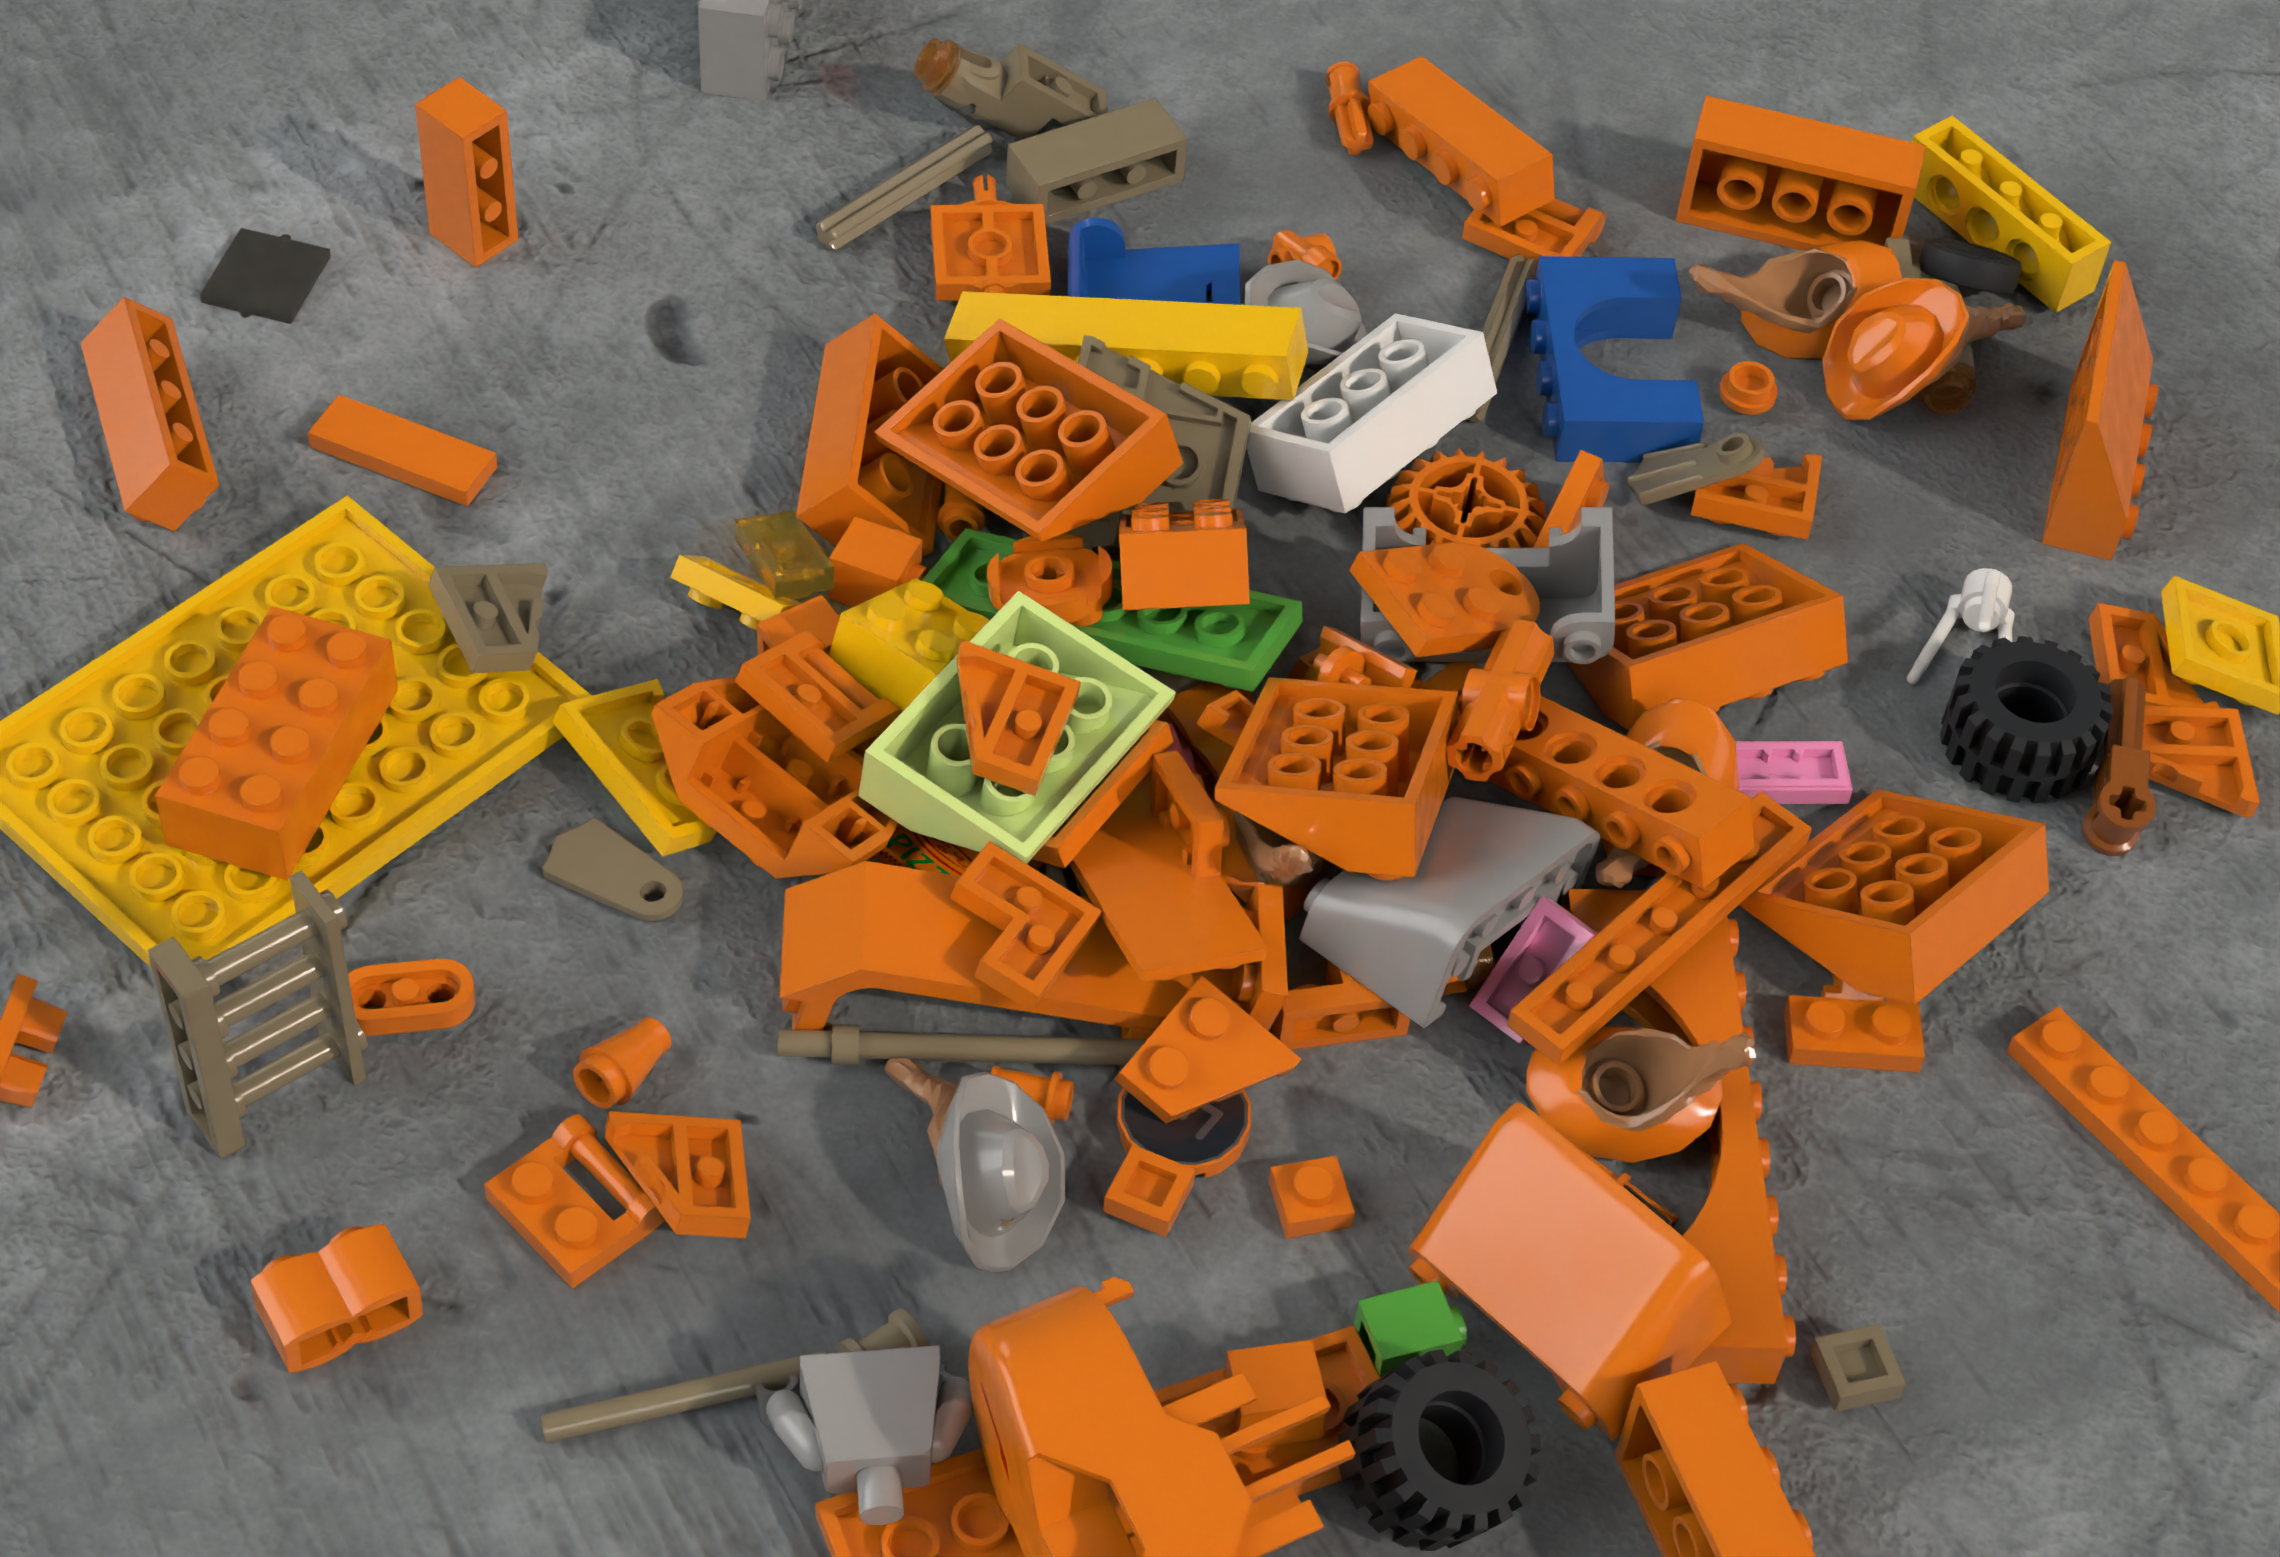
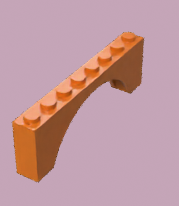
M1568 889L1564 909L1599 933L1647 890ZM1727 916L1627 1004L1622 1011L1632 1017L1643 1028L1675 1034L1694 1047L1712 1041L1723 1042L1735 1034H1741L1743 1031L1754 1040L1752 1027L1743 1025L1741 1011L1744 1010L1747 989L1744 972L1735 971L1733 958L1737 955L1739 945L1737 920ZM1753 1058L1750 1059L1749 1066L1752 1064ZM1743 1066L1737 1070L1730 1071L1721 1080L1723 1097L1711 1127L1706 1130L1711 1170L1709 1194L1705 1205L1695 1221L1683 1234V1237L1700 1251L1716 1271L1732 1323L1686 1369L1717 1361L1728 1384H1775L1784 1358L1792 1357L1794 1354L1796 1330L1793 1316L1791 1314H1783L1781 1296H1784L1787 1286V1265L1784 1255L1775 1254L1772 1237L1776 1236L1779 1211L1776 1196L1766 1195L1764 1178L1768 1177L1770 1170V1146L1766 1137H1758L1756 1121L1760 1120L1762 1112L1761 1085L1759 1081H1750L1749 1067Z

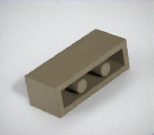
M1152 98L1008 144L1006 187L1019 204H1043L1045 225L1184 180L1187 137L1156 98Z

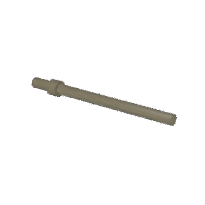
M833 1024L832 1031L778 1029L777 1056L831 1058L832 1065H858L859 1058H908L910 1060L1125 1066L1147 1039L860 1032V1025Z

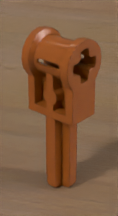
M2126 676L2124 679H2113L2108 685L2111 694L2108 703L2113 705L2112 717L2105 734L2103 761L2094 775L2092 808L2087 812L2082 823L2083 837L2088 845L2096 852L2106 856H2121L2128 853L2137 843L2140 830L2144 829L2152 821L2156 811L2155 798L2148 789L2150 751L2142 750L2146 688L2138 682L2137 678Z

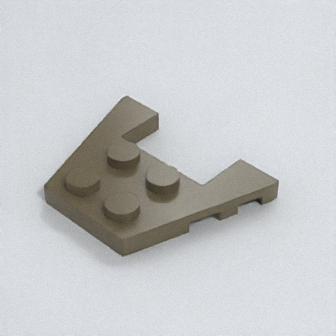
M1084 335L1078 363L1166 413L1173 430L1183 464L1143 502H1168L1169 512L1193 511V501L1229 499L1231 509H1234L1251 427L1250 415L1184 382L1180 385L1152 371L1150 365L1131 356L1128 359L1106 348L1105 342L1093 336ZM1132 506L1064 534L1082 537L1084 548L1092 550L1098 555V545L1106 550L1108 554L1120 552V514H1131Z

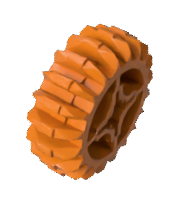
M1459 447L1452 457H1447L1435 450L1429 462L1415 458L1409 470L1400 471L1399 477L1391 489V493L1387 496L1385 506L1395 507V520L1403 531L1413 535V528H1426V545L1461 542L1482 548H1533L1547 516L1545 510L1546 503L1540 500L1539 485L1527 483L1525 469L1509 471L1506 457L1492 462L1486 459L1483 450L1476 457L1465 456Z

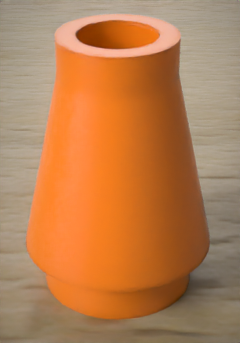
M644 1017L636 1025L584 1049L579 1056V1063L573 1069V1078L578 1090L591 1104L602 1109L611 1108L613 1105L626 1104L659 1058L671 1048L672 1041L669 1032L658 1020L652 1017Z

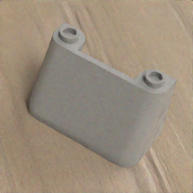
M1364 507L1362 551L1426 545V528H1413V535L1403 531L1396 523L1395 507ZM1581 507L1579 525L1571 532L1562 535V528H1549V548H1485L1514 565L1534 587L1540 601V613L1535 622L1544 633L1553 636L1555 654L1551 662L1588 664L1604 657L1612 650L1615 636L1613 507ZM1361 586V642L1400 662H1487L1493 648L1416 657Z
M1453 796L1441 804L1415 877L1404 876L1396 880H1378L1369 876L1368 873L1344 870L1332 880L1327 877L1321 879L1312 888L1305 900L1304 910L1308 914L1299 940L1422 1028H1426L1443 1015L1446 1004L1441 1001V997L1447 982L1452 976L1458 977L1463 982L1472 975L1480 952L1529 916L1541 897L1550 898L1564 908L1568 889H1581L1598 848L1600 833L1578 818Z

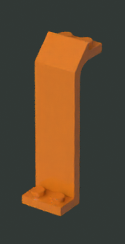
M863 861L785 889L779 998H783V1012L793 1013L792 1030H823L832 1006L839 997L848 992L866 988L891 990L1025 1012L1030 1011L974 977L980 960L1003 931L950 899L954 886L961 876ZM1257 883L1245 908H1243L1268 945L1267 958L1265 960L1241 964L1232 969L1218 968L1179 975L1170 980L1141 981L1100 916L1094 930L1031 1013L1127 1028L1139 1026L1157 1029L1200 976L1203 975L1269 1031L1288 997L1283 887ZM1079 896L1093 905L1089 897Z

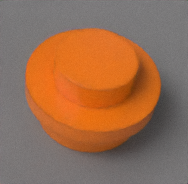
M1743 361L1735 364L1722 377L1719 394L1722 401L1732 410L1742 414L1755 415L1764 413L1774 406L1778 388L1775 383V377L1768 367L1758 362Z

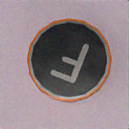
M1123 1088L1118 1096L1116 1124L1120 1132L1119 1139L1126 1154H1128L1133 1144L1195 1169V1176L1204 1173V1178L1211 1177L1223 1172L1241 1156L1250 1136L1251 1102L1244 1090L1240 1094L1220 1102L1213 1101L1199 1107L1191 1114L1165 1123Z

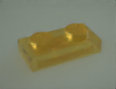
M794 511L735 519V541L775 598L799 599L809 596L812 592L834 589V566L800 519L796 517Z

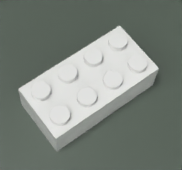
M1396 313L1300 385L1297 388L1294 400H1280L1251 422L1246 448L1258 491L1281 496L1292 501L1319 506L1333 512L1347 513L1358 507L1365 497L1387 480L1396 477L1403 467L1425 450L1435 446L1441 437L1461 421L1473 416L1480 406L1497 394L1483 332Z

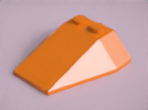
M737 676L692 683L655 704L651 715L678 800L700 817L707 826L715 829L747 855L755 865L763 868L775 879L829 874L866 861L883 850L888 844L898 822L858 796L864 754L876 738L872 737L827 763L735 682Z

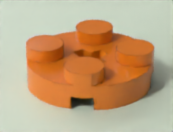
M1063 533L1043 542L1033 536H1028L1013 542V554L1004 557L999 562L998 552L990 560L987 567L989 599L993 607L999 611L1020 591L1066 622L1076 626H1089L1097 623L1102 618L1103 605L1110 599L1113 593L1112 561L1107 551L1099 545L1098 555L1094 551L1084 548L1082 537Z

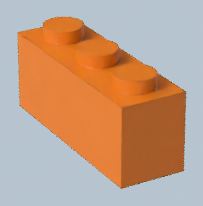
M458 77L415 103L429 232L433 237L476 268L519 240L507 110L461 77Z

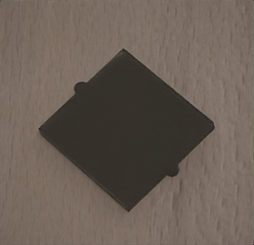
M240 228L201 291V303L238 311L244 318L254 315L292 324L331 258L330 249L291 240V236L288 234L278 237Z

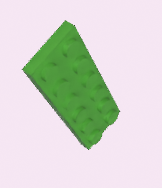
M965 528L922 581L937 586L947 598L969 612L980 614L990 621L997 614L998 610L993 607L989 599L988 564L998 552L999 562L1004 557L1013 554V542L1018 541V539ZM1111 560L1113 593L1110 599L1103 605L1102 618L1097 623L1089 626H1073L1133 665L1164 671L1174 676H1186L1217 683L1231 689H1243L1254 692L1302 624V601L1249 590L1250 604L1123 610L1121 565L1119 561Z

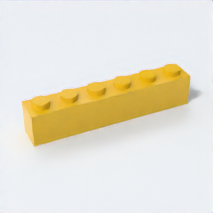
M962 291L944 337L951 363L1000 318L1077 363L1084 335L1093 336L1105 342L1106 348L1128 359L1133 356L1150 365L1152 371L1180 385L1184 382L1210 396L1294 400L1309 352L1302 308L966 291Z

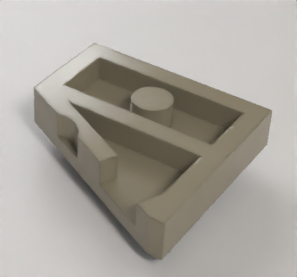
M545 563L434 568L428 586L472 673L525 671L531 669L537 654L540 635L537 628L543 612L542 589L548 573Z

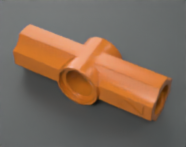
M1515 620L1511 628L1500 633L1484 668H1472L1467 674L1462 695V714L1446 746L1448 765L1462 772L1465 779L1488 781L1492 773L1502 770L1519 731H1532L1535 726L1540 707V685L1555 654L1553 636L1544 633L1536 622Z

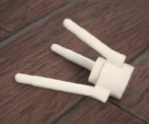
M1987 568L1974 570L1967 575L1962 593L1950 596L1945 614L1907 676L1909 684L1914 685L1918 683L1958 618H1963L1964 623L1976 631L1987 632L1996 628L1998 629V639L2006 637L2009 641L2013 642L2012 626L2015 613L2009 609L2012 583L2006 575L1998 570Z

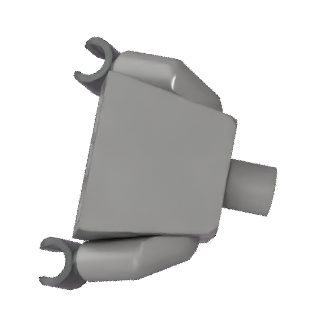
M937 1345L800 1356V1390L798 1377L796 1376L787 1377L788 1386L784 1389L771 1391L764 1389L763 1383L755 1385L760 1421L763 1425L774 1429L777 1436L803 1468L813 1472H820L824 1488L827 1492L833 1494L857 1492L860 1520L870 1525H885L900 1520L904 1515L902 1488L923 1487L929 1484L932 1463H938L950 1457L973 1415L969 1375L957 1377L946 1372L947 1365H940V1346Z

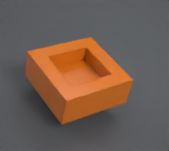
M1132 1144L1104 1197L1103 1212L1167 1237L1194 1185L1196 1170Z
M1337 1155L1272 1166L1270 1168L1268 1182L1286 1239L1352 1227L1355 1211Z

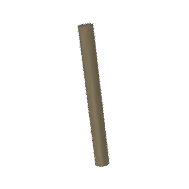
M822 1350L805 1355L825 1354V1352ZM800 1356L540 1414L545 1443L755 1396V1385L763 1383L764 1389L771 1391L781 1390L788 1386L787 1377L790 1376L798 1377L800 1385Z

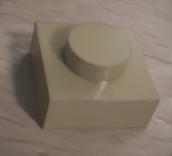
M1880 1324L1814 1338L1809 1352L1835 1412L1901 1398L1906 1382Z

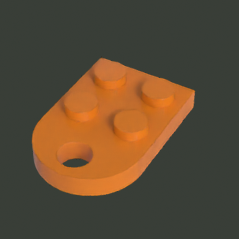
M1450 542L1360 551L1349 569L1416 657L1493 648L1500 633L1511 628L1515 620L1535 622L1540 613L1539 597L1530 581L1521 571L1492 551L1468 543Z

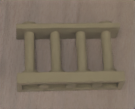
M302 870L289 876L296 914L205 961L201 956H198L191 960L174 937L148 950L186 1112L220 1159L245 1146L239 1118L247 1114L246 1107L327 1062L334 1059L354 1086L366 1080L362 1051L368 1049V1042L356 1020L341 930L347 927V919L335 896L327 889L319 893ZM302 943L304 956L214 1003L213 997L220 994V985ZM305 986H310L311 997L225 1043L222 1042V1039L230 1034L228 1027ZM317 1025L318 1037L237 1081L231 1082L232 1078L238 1076L237 1068Z

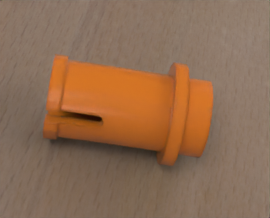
M944 482V505L939 509L937 524L948 539L955 541L965 528L982 531L985 526V513L980 504Z
M996 1065L992 1067L990 1074L1015 1082L1045 1110L1051 1125H1053L1055 1120L1065 1122L1068 1120L1074 1096V1081L1063 1080L1061 1072L1054 1071L1052 1077L1003 1069L1001 1066Z

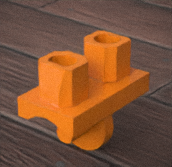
M1324 626L1322 629L1318 655L1314 659L1313 665L1303 677V680L1415 689H1422L1423 681L1415 677L1416 669L1336 628Z
M18 974L0 1019V1100L32 1108L48 1065L11 1052L15 1042L52 1054L68 1012L46 1001L32 997L38 980Z

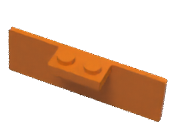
M1178 751L1153 754L1152 771L1150 770L1069 863L1093 905L1102 910L1101 918L1141 981H1163L1173 979L1179 975L1218 968L1232 969L1241 964L1263 961L1267 958L1268 945L1221 876L1222 848L1227 847L1230 842V827L1226 813L1222 808H1216L1206 793L1201 776L1192 773Z

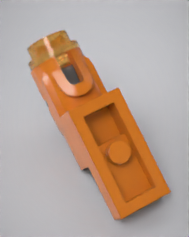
M1491 945L1480 952L1472 975L1463 982L1458 977L1452 976L1442 997L1449 994L1476 991L1478 984L1485 982L1493 970ZM1328 960L1326 971L1327 986L1307 984L1296 987L1293 990H1288V997L1274 1020L1272 1030L1277 1039L1289 1049L1296 1050L1404 1036L1408 1033L1410 1018Z

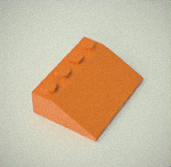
M2118 260L2113 262L2070 384L2041 543L2111 561L2120 538L2130 540L2136 526L2139 506L2130 504V499L2138 498L2146 471V465L2136 462L2137 457L2143 459L2146 454L2153 427L2151 424L2143 423L2144 418H2151L2159 390V385L2150 383L2153 357L2126 262Z
M1000 318L873 432L878 442L1041 542L1143 502L1183 464L1166 413Z
M1741 543L1615 584V636L1612 650L1604 657L1592 663L1576 664L1567 662L1603 714L1627 730L1631 729L1642 712L1674 698L1696 701L1718 712L1720 706L1744 698H1762L1771 694L1773 688L1794 681L1815 680L1822 677L1826 670L1847 664L1848 651L1843 595L1753 547Z
M1269 677L1215 786V800L1299 845H1305L1307 850L1348 872L1368 873L1369 876L1378 880H1396L1404 876L1415 877L1455 767L1448 765L1446 746L1458 723V692Z
M1877 789L1811 839L1799 852L1741 902L1740 907L1855 990L1884 997L1893 1004L1916 1005L2049 893L2046 823Z

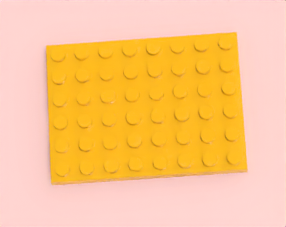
M347 495L1 720L0 829L151 969L148 950L172 937L177 940L191 960L201 956L206 961L296 914L290 879L288 881L166 845L155 794L271 606L387 638L392 642L398 691L291 874L293 875L302 870L319 893L327 889L336 899L562 739L564 736L552 722L560 704L592 695L538 651L530 670L472 673L428 586L435 567Z

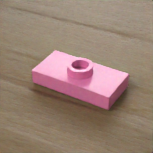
M1736 741L1739 777L1738 791L1750 796L1751 799L1762 791L1778 804H1849L1853 788L1843 741Z

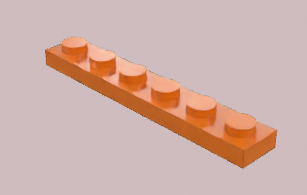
M1760 791L1751 799L1754 849L1704 889L1676 875L1665 874L1510 1010L1507 1026L1559 1066L1808 843L1812 827Z
M2059 1006L2013 1036L2006 1052L2280 1313V1214Z

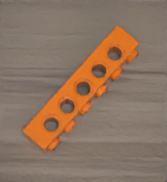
M1452 662L1424 682L1422 689L1458 692V721L1462 714V695L1467 674L1472 668L1483 669V667L1472 662ZM1541 695L1538 717L1532 731H1519L1502 770L1492 773L1488 779L1514 793L1519 798L1528 800L1554 814L1580 819L1599 832L1601 838L1611 842L1617 848L1627 850L1662 868L1665 872L1676 875L1702 889L1755 848L1750 796Z

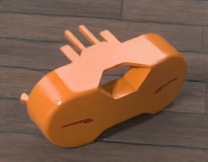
M1117 1277L1103 1281L1100 1286L1101 1290L1095 1293L1084 1286L1072 1287L984 1324L972 1335L968 1369L971 1399L978 1435L997 1501L1011 1523L1025 1557H1261L1323 1529L1324 1525L1311 1500L1309 1499L1301 1503L1292 1486L1351 1460L1356 1454L1350 1441L1347 1440L1244 1486L1229 1455L1329 1412L1331 1405L1325 1394L1323 1393L1221 1439L1216 1432L1199 1427V1425L1256 1401L1257 1397L1244 1372L1162 1407L1126 1336L1107 1309L1109 1306L1133 1297L1134 1294L1131 1283Z

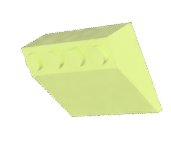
M1018 591L970 642L1081 682L1078 698L1036 796L972 773L956 664L957 655L865 751L858 796L912 832L981 852L990 841L1027 864L1174 700L1176 692Z

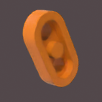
M442 958L367 965L348 973L356 1020L365 1036L451 1028L464 1022L471 1015L475 1007L476 996L472 974L463 964L455 960ZM442 998L450 999L445 1002L433 1003ZM372 1005L383 1006L382 1008L366 1009L367 1007Z

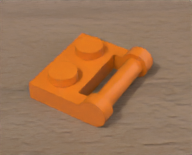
M1555 198V200L1500 227L1481 211L1473 210L1464 222L1462 239L1508 259L1518 254H1521L1526 259L1534 258L1537 262L1539 261V256L1580 257L1588 245L1594 244L1600 236L1605 224L1606 213L1592 207L1585 211Z
M806 630L744 662L735 682L802 740L808 748L828 763L872 737L877 739L902 713V710L888 698L878 699L823 651V641L811 631Z
M575 1114L566 1118L555 1129L551 1138L484 1183L487 1201L572 1289L656 1230L665 1221L635 1178L596 1139L597 1131L595 1127L581 1114ZM574 1159H577L626 1209V1212L613 1221L562 1168Z

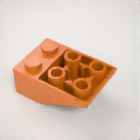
M1203 499L1193 501V511L1169 512L1168 502H1142L1132 506L1131 514H1120L1119 546L1123 610L1250 604L1247 531L1242 508L1231 509L1229 499Z

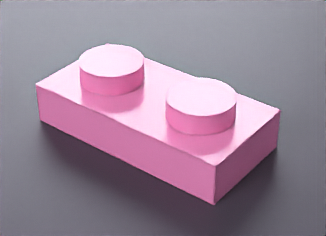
M1541 897L1469 1004V1007L1517 1043L1529 1045L1527 1041L1507 1026L1510 1010L1598 933L1552 899Z

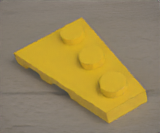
M658 679L560 704L552 721L553 724L662 857L712 841L717 831L707 826L700 817L677 798L651 715L655 704L660 702L665 695Z

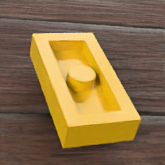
M679 555L670 578L690 587L687 596L692 600L715 609H722L723 604H726L742 612L739 621L754 630H757V623L801 604V602L706 556Z

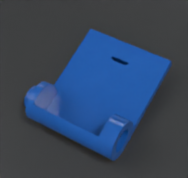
M1104 218L1085 219L1074 225L1068 236V296L1241 305L1239 243L1126 250L1125 235L1120 226ZM1212 291V297L1207 300V293Z

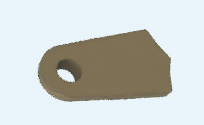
M1735 433L1723 438L1720 442L1710 444L1700 442L1646 453L1643 455V460L1636 472L1627 478V482L1631 490L1636 494L1640 505L1645 506L1743 475L1753 470L1762 462L1765 457V449L1758 438L1749 437L1744 433Z
M592 818L572 830L556 835L551 852L542 867L543 875L546 879L601 904L609 905L645 921H659L673 915L680 908L684 899L682 882L676 874L597 818ZM655 895L663 897L658 901H646L647 898Z

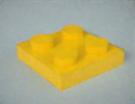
M2174 575L2161 590L2172 674L2189 684L2201 685L2232 697L2241 704L2253 705L2279 715V617Z

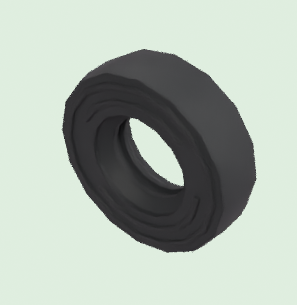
M1926 239L1919 258L1920 270L1924 273L1959 286L1986 292H2014L2021 273V262L2010 255L1987 247L1952 239Z

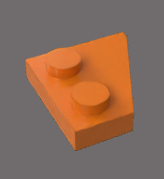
M1580 450L1533 548H1549V528H1562V535L1574 530L1579 525L1581 519V507L1603 506L1610 483L1605 481L1602 458Z
M1806 454L1803 456L1801 466L1773 468V460L1771 457H1766L1757 467L1743 475L1696 489L1691 515L1706 518L1717 524H1735L1763 530L1774 536H1791L1808 540L1814 518L1822 456Z
M2104 603L2096 605L2088 617L2095 667L2100 673L2099 683H2104L2108 686L2113 679H2124L2126 676L2137 678L2138 682L2146 688L2145 705L2220 708L2216 701L2203 703L2191 684L2172 674L2166 629L2154 613Z
M962 640L956 664L972 773L1036 796L1078 698L1081 682Z
M1201 975L1114 1080L1162 1121L1169 1123L1195 1112L1203 1105L1213 1101H1223L1242 1093L1246 1088L1275 1076L1279 1078L1289 1074L1301 1061V1058Z
M608 1111L604 1130L606 1141L676 1235L746 1239L751 1216L741 1120Z

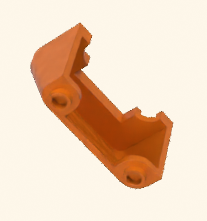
M1514 1102L1493 1123L1408 1248L1414 1262L1408 1267V1270L1420 1285L1439 1281L1443 1293L1445 1292L1452 1298L1458 1299L1463 1294L1553 1374L1557 1385L1563 1392L1556 1399V1402L1578 1427L1588 1431L1594 1425L1612 1442L1622 1432L1637 1384L1685 1370L1732 1323L1719 1277L1700 1251L1535 1112L1519 1102Z

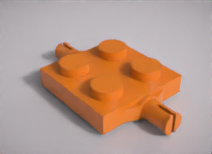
M979 175L972 183L975 201L959 205H930L936 301H959L962 291L1050 296L1051 277L1043 204H1014L997 200V183L995 178L987 175L986 190H984L983 175Z

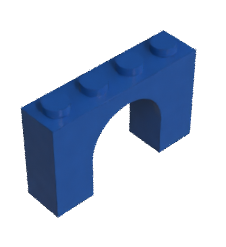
M1539 256L1535 279H1527L1525 312L1526 314H1534L1535 317L1530 330V348L1532 354H1540L1541 358L1536 371V389L1539 396H1546L1547 399L1543 407L1542 430L1545 438H1552L1556 462H1575L1580 450L1602 458L1603 462L1641 463L1643 455L1646 453L1700 442L1704 418L1697 380H1637L1614 376L1594 366L1579 350L1591 342L1602 339H1672L1682 299L1675 258Z

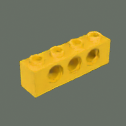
M1953 115L1913 135V143L1926 145L1914 196L1915 199L1969 243L2005 253L2020 261L2021 273L2018 283L2055 313L2095 291L2111 245L2110 240Z

